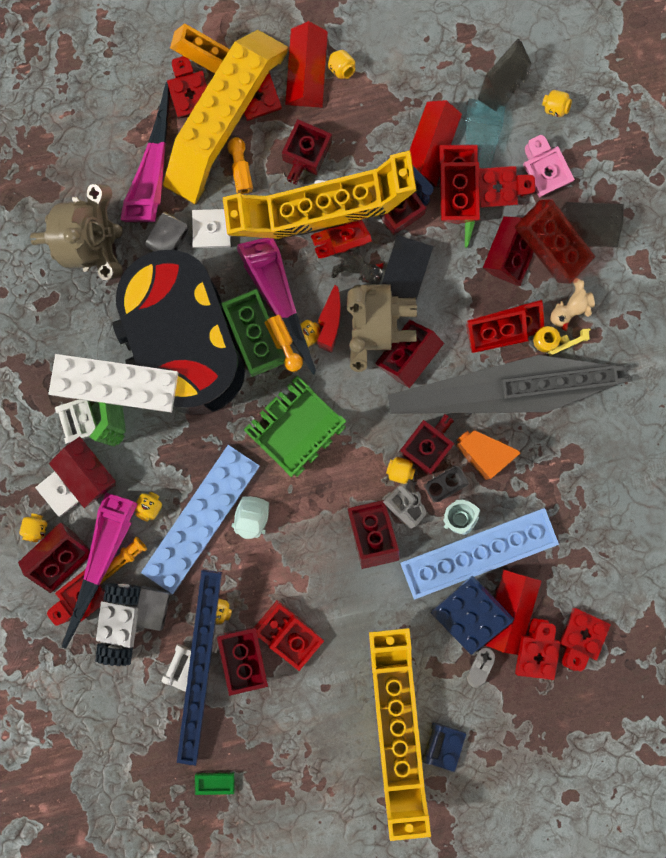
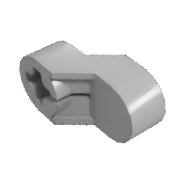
M483 648L477 653L467 675V681L472 687L478 688L485 683L495 661V654L491 649Z

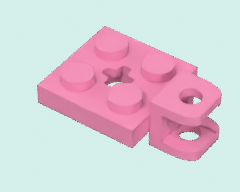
M543 135L529 140L525 146V153L529 160L524 162L523 166L528 175L535 177V188L539 198L575 180L558 146L551 149ZM545 168L553 170L551 177L545 175Z

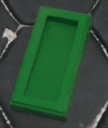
M235 772L195 774V795L235 794Z

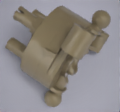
M92 184L87 189L88 202L82 201L78 197H72L73 202L55 205L45 217L46 231L31 233L30 238H36V240H31V243L33 245H49L52 259L65 268H83V272H88L92 266L97 265L98 274L101 279L111 280L121 277L123 268L113 255L112 244L115 239L122 236L123 229L119 224H113L108 219L107 207L112 197L111 188L107 184Z
M391 284L355 285L348 291L347 310L353 316L352 340L349 344L351 349L350 368L353 371L362 372L367 368V350H391L392 343L416 342V330H399L397 328V319L399 317H417L416 298L392 296Z

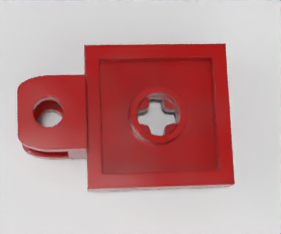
M185 56L172 60L175 78L167 80L178 119L190 116L207 88L203 70L194 73L190 60ZM189 90L195 92L193 99L185 97Z
M268 72L257 92L263 94L261 100L258 101L257 98H252L244 112L247 121L282 109L270 72Z
M516 166L479 168L480 208L518 205V196H525L536 190L535 177L533 175H517ZM496 182L502 185L500 192L493 189V185H496Z
M362 219L344 223L311 235L314 245L318 246L315 248L318 258H325L335 253H344L351 248L364 246L372 241L371 235Z
M85 570L55 592L60 601L47 612V616L54 625L63 624L71 619ZM99 585L80 623L98 610L101 606V601H104L105 590L101 585Z
M573 608L560 640V645L567 647L562 657V665L573 671L581 672L585 669L589 658L597 661L611 624L577 608ZM587 629L589 637H586L584 640L583 635L580 633L581 630L585 631Z
M534 618L530 624L529 636L521 635L515 669L517 676L555 679L561 642L555 640L556 627L554 624L549 623L548 620ZM538 653L542 656L539 662L534 659V656H538Z

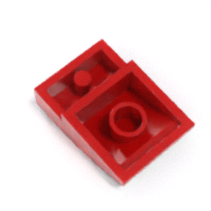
M334 285L318 319L319 326L322 328L317 340L318 347L332 353L336 344L340 326V294L336 285Z
M278 600L255 625L258 638L298 671L302 669L324 642L314 630Z

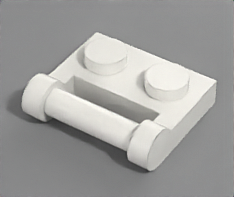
M79 399L55 407L66 437L64 438L65 444L71 443L79 436L82 439L88 438L97 427L90 402L87 400ZM68 410L71 411L77 431L75 435L72 433L66 411Z
M177 644L175 648L176 653L166 675H163L161 681L186 692L191 649ZM184 654L188 656V659L177 680L173 677Z

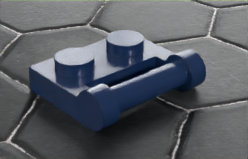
M413 166L417 190L415 193L424 206H427L430 202L429 196L433 192V186Z
M432 722V732L426 752L422 755V762L455 772L466 732ZM443 732L445 734L438 757H432L439 733Z

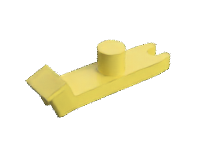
M582 329L580 337L572 341L569 340L567 335L561 337L562 345L548 352L549 356L580 342L590 340L589 331L591 329Z

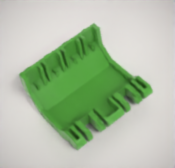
M296 376L291 382L302 393L290 383L287 385L288 390L297 396L292 402L284 393L280 392L278 394L288 407L275 397L264 408L275 419L274 421L263 410L260 412L261 416L270 423L266 429L257 420L253 419L251 421L262 433L261 435L250 424L243 429L291 478L294 475L298 477L305 470L303 466L308 461L312 463L319 456L317 452L321 448L326 449L331 444L332 440L330 438L335 433L339 435L346 428L344 425L346 420L341 415L336 414L299 376Z
M98 402L100 404L101 421L89 437L96 442L115 447L125 437L123 435L126 431L123 406Z

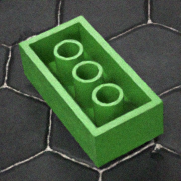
M257 289L221 303L252 377L284 364L285 355L283 350L276 348L264 323L269 317Z

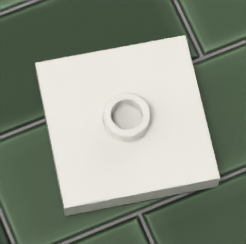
M224 209L192 210L194 249L231 248V236L227 234Z
M55 471L35 487L58 517L63 516L78 503V500Z

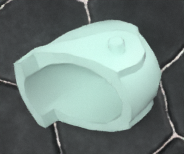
M242 497L235 512L234 523H232L235 533L245 539L258 538L261 534H265L266 530L264 528L269 516V502L257 497Z
M464 499L456 500L446 508L443 519L445 523L444 528H450L458 534H469L479 519L480 509Z

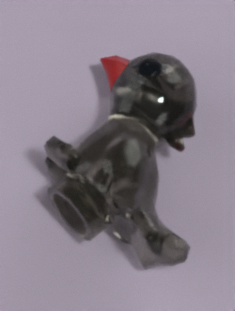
M360 247L354 251L349 249L338 257L341 263L333 267L331 277L336 278L342 272L358 273L361 275L358 279L362 280V282L376 284L382 279L383 263L369 264L359 255Z

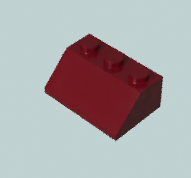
M503 216L482 268L494 277L521 286L541 234L522 217Z
M409 319L402 330H416V342L392 343L391 350H385L375 363L397 382L408 388L414 384L445 344L433 330Z
M80 436L65 446L49 462L51 468L84 509L116 486L115 479Z
M60 522L18 564L25 577L51 593L89 558L90 549L74 531Z
M256 627L218 634L217 641L229 696L268 687Z

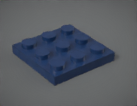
M473 576L467 579L430 612L471 655L514 620Z

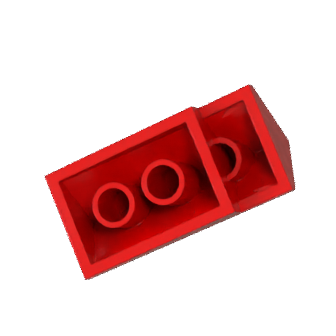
M310 21L291 29L285 104L322 108L328 31Z
M447 100L429 101L426 103L410 147L413 166L433 186L437 185L440 177L439 146L452 144L462 113Z
M440 145L441 221L461 224L480 220L478 145Z
M539 300L467 320L466 329L471 352L476 353L528 341V336L535 335L538 330L545 327L543 301Z
M503 570L499 588H497L494 598L514 620L488 641L485 646L503 653L518 655L521 635H526L541 580Z

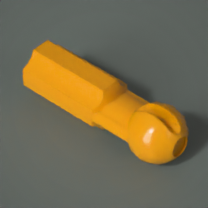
M234 137L229 140L227 149L233 156L232 171L237 194H248L252 192L253 186L249 165L244 160L243 155L245 143L242 139Z
M281 315L267 319L264 323L276 348L282 349L286 356L284 366L292 372L300 370L303 365V359L299 354L293 352L290 346L293 340Z

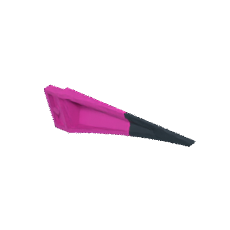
M167 82L145 153L123 201L121 221L155 222L157 207L161 203L170 98Z
M262 238L238 244L237 251L244 263V268L274 315H281L293 340L292 343L312 374L315 375L316 369L294 306L280 250L274 239Z
M106 493L100 504L83 582L62 643V648L66 649L132 524L130 519L137 503Z

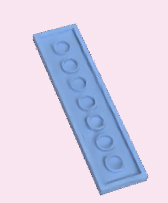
M227 445L141 573L171 594H174L260 466Z
M545 508L405 560L400 562L415 600L465 581L471 576H478L559 545L547 512Z

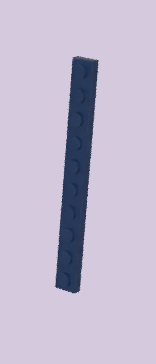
M205 569L201 571L177 763L196 766L198 761L222 572Z

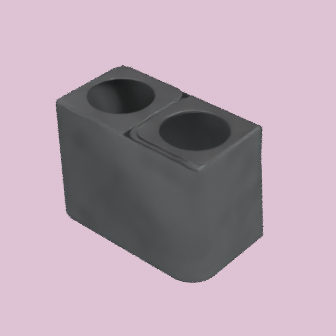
M163 212L147 238L145 245L153 252L160 250L178 251L189 232V228L185 223Z
M455 466L428 481L423 486L433 502H440L470 483L462 469ZM450 473L456 474L459 478L458 484L454 487L448 486L445 481L446 476ZM432 483H439L442 486V493L439 496L430 494L429 487Z
M142 586L144 589L141 588L137 605L139 611L136 627L161 631L164 628L171 593L153 587Z

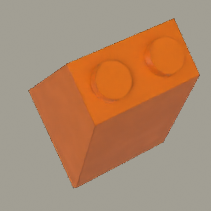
M475 430L470 433L466 431L456 439L458 443L455 446L484 480L493 478L520 454L518 450Z

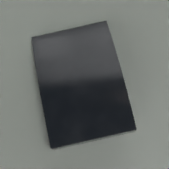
M397 235L382 284H391L392 296L416 298L417 300L434 246Z

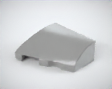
M414 477L412 480L408 479L406 484H399L383 501L408 529L416 527L427 514L424 505L421 503L419 491L416 492L413 485Z

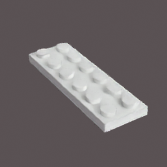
M55 354L49 395L172 413L178 372Z

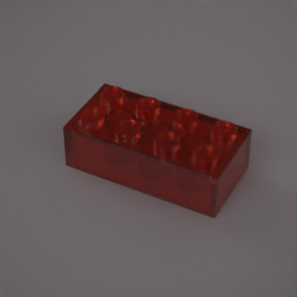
M552 199L539 200L514 227L558 283L571 284L596 257Z

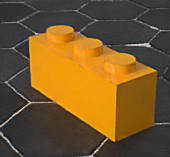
M185 23L174 31L170 49L213 73H216L230 50Z

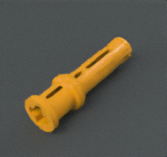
M135 537L131 544L121 549L120 554L112 560L100 585L127 562H133L138 554L147 550L146 545L140 538Z

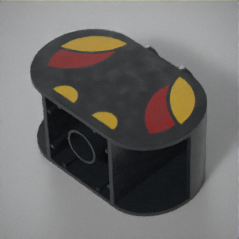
M160 250L138 258L123 273L116 291V307L120 319L112 322L113 329L119 343H125L128 350H132L133 357L125 359L126 364L178 372L173 409L189 415L210 414L222 409L237 396L245 378L244 363L221 304L222 301L218 290L204 265L188 253L177 250Z

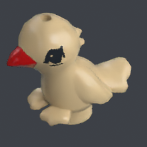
M578 278L573 279L575 292L570 297L568 304L564 306L563 301L557 304L550 316L551 322L557 327H561L564 331H567L572 317L583 313L589 317L592 314L591 308L595 306L593 294L591 292L586 293L584 281Z

